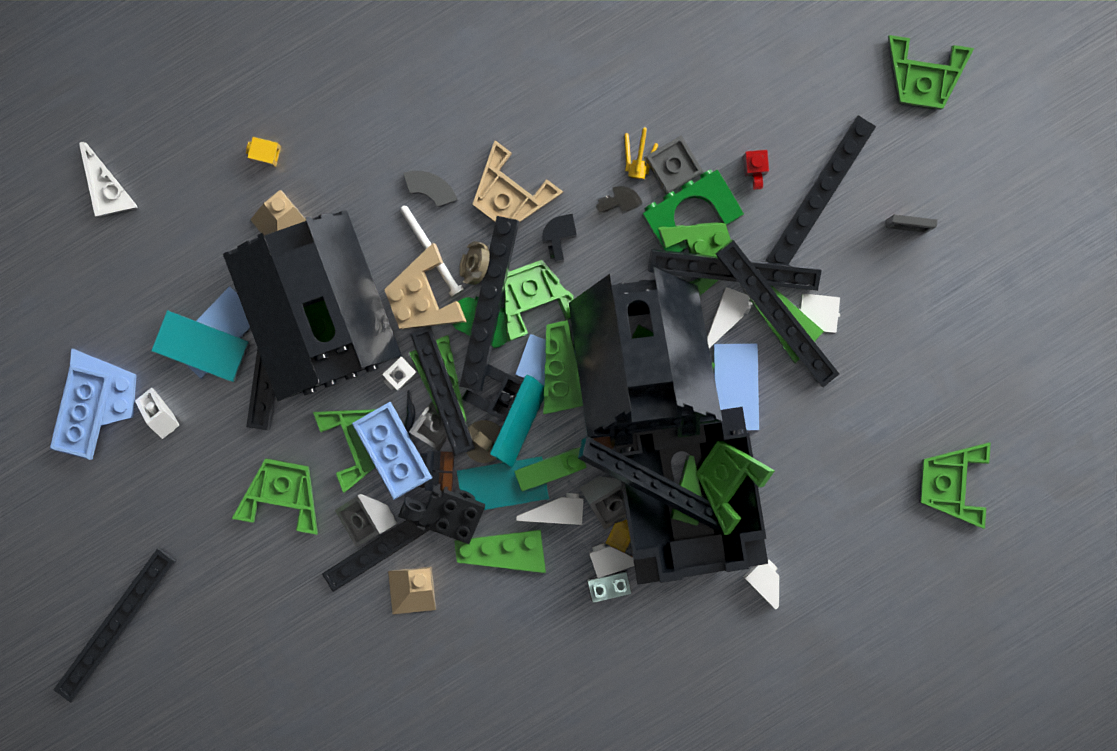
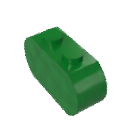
M478 296L475 299L466 297L458 301L466 322L452 324L456 330L468 336L471 335L479 299ZM502 307L500 308L492 344L494 348H500L508 343L505 309Z

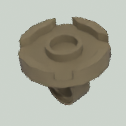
M473 241L467 246V248H470L467 255L463 254L461 257L459 274L460 277H464V283L477 285L484 278L488 269L489 250L484 243Z
M488 420L474 422L468 427L475 449L466 452V454L474 461L480 463L495 461L496 458L490 455V452L500 433V426Z

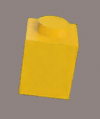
M252 137V141L248 142L246 147L247 158L253 162L276 167L281 146L276 142Z

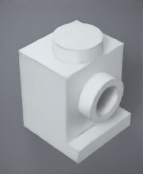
M400 357L382 374L386 378L383 382L391 390L396 388L399 391L418 372L403 357ZM398 371L403 373V378L400 380L395 377Z

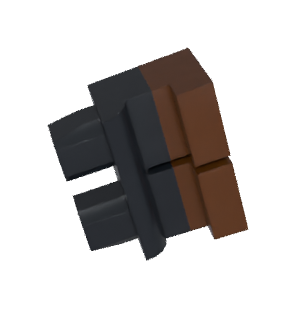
M427 451V453H420L432 479L418 487L425 488V491H432L434 485L440 484L441 491L444 490L445 486L448 487L449 491H452L453 473L434 472V470L454 471L453 452Z

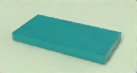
M167 310L152 351L234 382L249 341Z
M530 375L525 376L490 452V455L512 468L544 399L545 386Z
M542 456L516 460L513 468L504 463L457 470L460 490L471 493L476 501L484 503V510L549 499L547 483L521 491L514 473L515 470L543 460Z

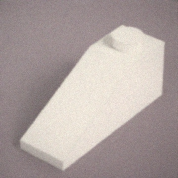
M727 287L724 289L707 334L709 348L731 329L744 314L748 315L752 306L748 295Z
M566 493V497L557 498L517 515L516 521L582 525L584 499L579 498L578 493Z

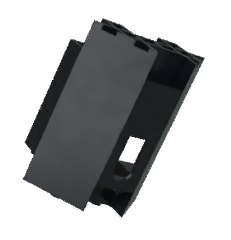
M347 210L335 214H321L315 218L311 216L305 217L304 222L264 235L262 232L257 235L258 238L247 240L238 245L236 249L223 253L278 402L303 393L304 396L317 392L316 388L322 385L325 388L338 384V379L344 377L346 381L358 377L357 372L366 370L367 373L379 369V364L402 356ZM320 297L324 298L335 327V335L332 340L320 342L314 337L302 306L303 303Z
M654 268V280H640L638 282L612 285L609 273L569 302L587 437L599 438L610 436L612 447L633 444V433L676 427L678 438L700 435V424L722 421L697 285ZM650 314L654 336L631 339L628 317Z
M743 406L721 410L722 421L700 424V435L678 438L677 429L674 427L633 433V444L615 446L616 452L673 482L671 460L673 455L680 451L694 456L697 471L718 441H725L753 458L750 434L746 430ZM748 475L728 502L741 517L734 530L728 535H725L723 531L718 532L701 522L698 525H691L670 519L672 507L621 481L637 585L652 582L665 583L682 580L684 577L721 571L733 572L749 569L752 566L768 564L764 540L767 538L759 489ZM699 480L701 495L703 498L708 500V497Z

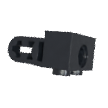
M488 364L486 376L500 382L502 385L495 400L490 402L467 389L462 399L505 422L523 381Z

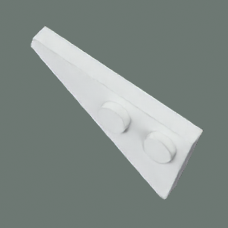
M80 142L79 145L95 217L137 209L136 203L88 144Z

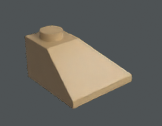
M279 190L263 203L250 220L261 233L263 232L264 235L304 222L305 218L285 193Z
M432 566L388 571L392 614L436 610Z

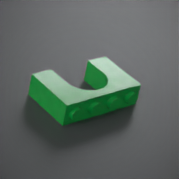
M711 169L700 175L701 179L694 183L691 180L681 186L683 190L675 194L672 191L663 197V202L658 205L653 202L644 208L646 212L642 214V217L662 250L683 252L688 248L684 240L667 248L664 247L658 231L659 227H676L674 213L677 206L685 200L695 198L707 202L714 210L720 222L725 223L726 226L744 215L718 169L714 172Z

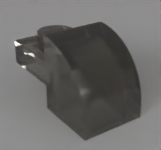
M617 186L612 188L614 197L611 198L610 195L599 199V204H596L595 208L599 215L616 207H619L621 213L624 214L642 206V200L633 189Z

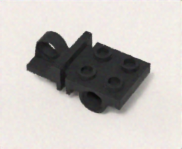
M440 484L434 485L427 504L407 496L405 497L398 515L399 518L413 522L417 529L423 531L428 523V530L470 544L485 509V504L476 501L471 493L464 490L452 492L446 486L441 491Z

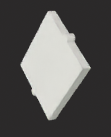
M802 293L801 308L799 310L824 332H837L838 317H840V313H838L840 297Z

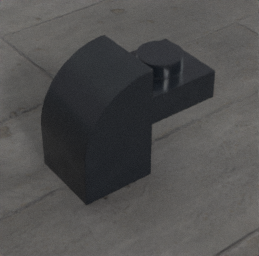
M573 213L553 218L543 230V244L552 243L551 246H548L550 259L555 258V263L564 262L560 240L577 237Z

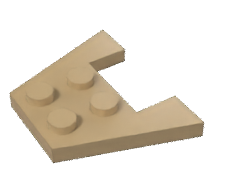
M495 140L473 202L474 207L494 222L497 216L519 220L520 223L563 194L562 190L546 179L535 195L532 196L503 174L500 169L512 153Z
M434 243L384 289L399 329L404 330L466 322L459 302L455 301L441 309L438 308L425 272L443 264L438 248Z

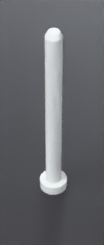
M402 206L400 208L401 214L426 250L431 245L430 241L408 207ZM444 263L436 267L450 288L449 294L452 298L464 291L462 285H457Z

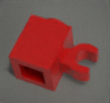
M746 151L743 155L745 177L752 176L753 190L762 189V175H767L769 172L768 151Z

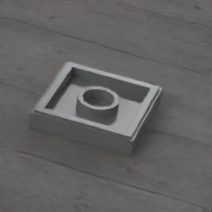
M682 135L644 157L666 195L703 173L702 168Z
M893 214L886 219L885 227L928 233L937 227V219Z

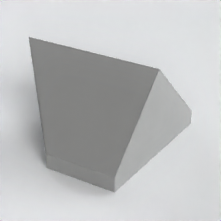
M431 402L409 433L439 451L448 438L442 421Z

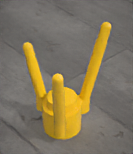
M646 128L642 129L637 160H632V164L628 133L624 134L625 171L628 172V177L645 179V175H649L650 167L647 163L645 165V161H642ZM657 143L654 144L651 153L657 150Z

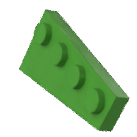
M566 320L546 325L543 415L583 406L576 354L569 322Z
M449 335L437 339L436 342L466 421ZM416 350L409 352V355L438 413Z

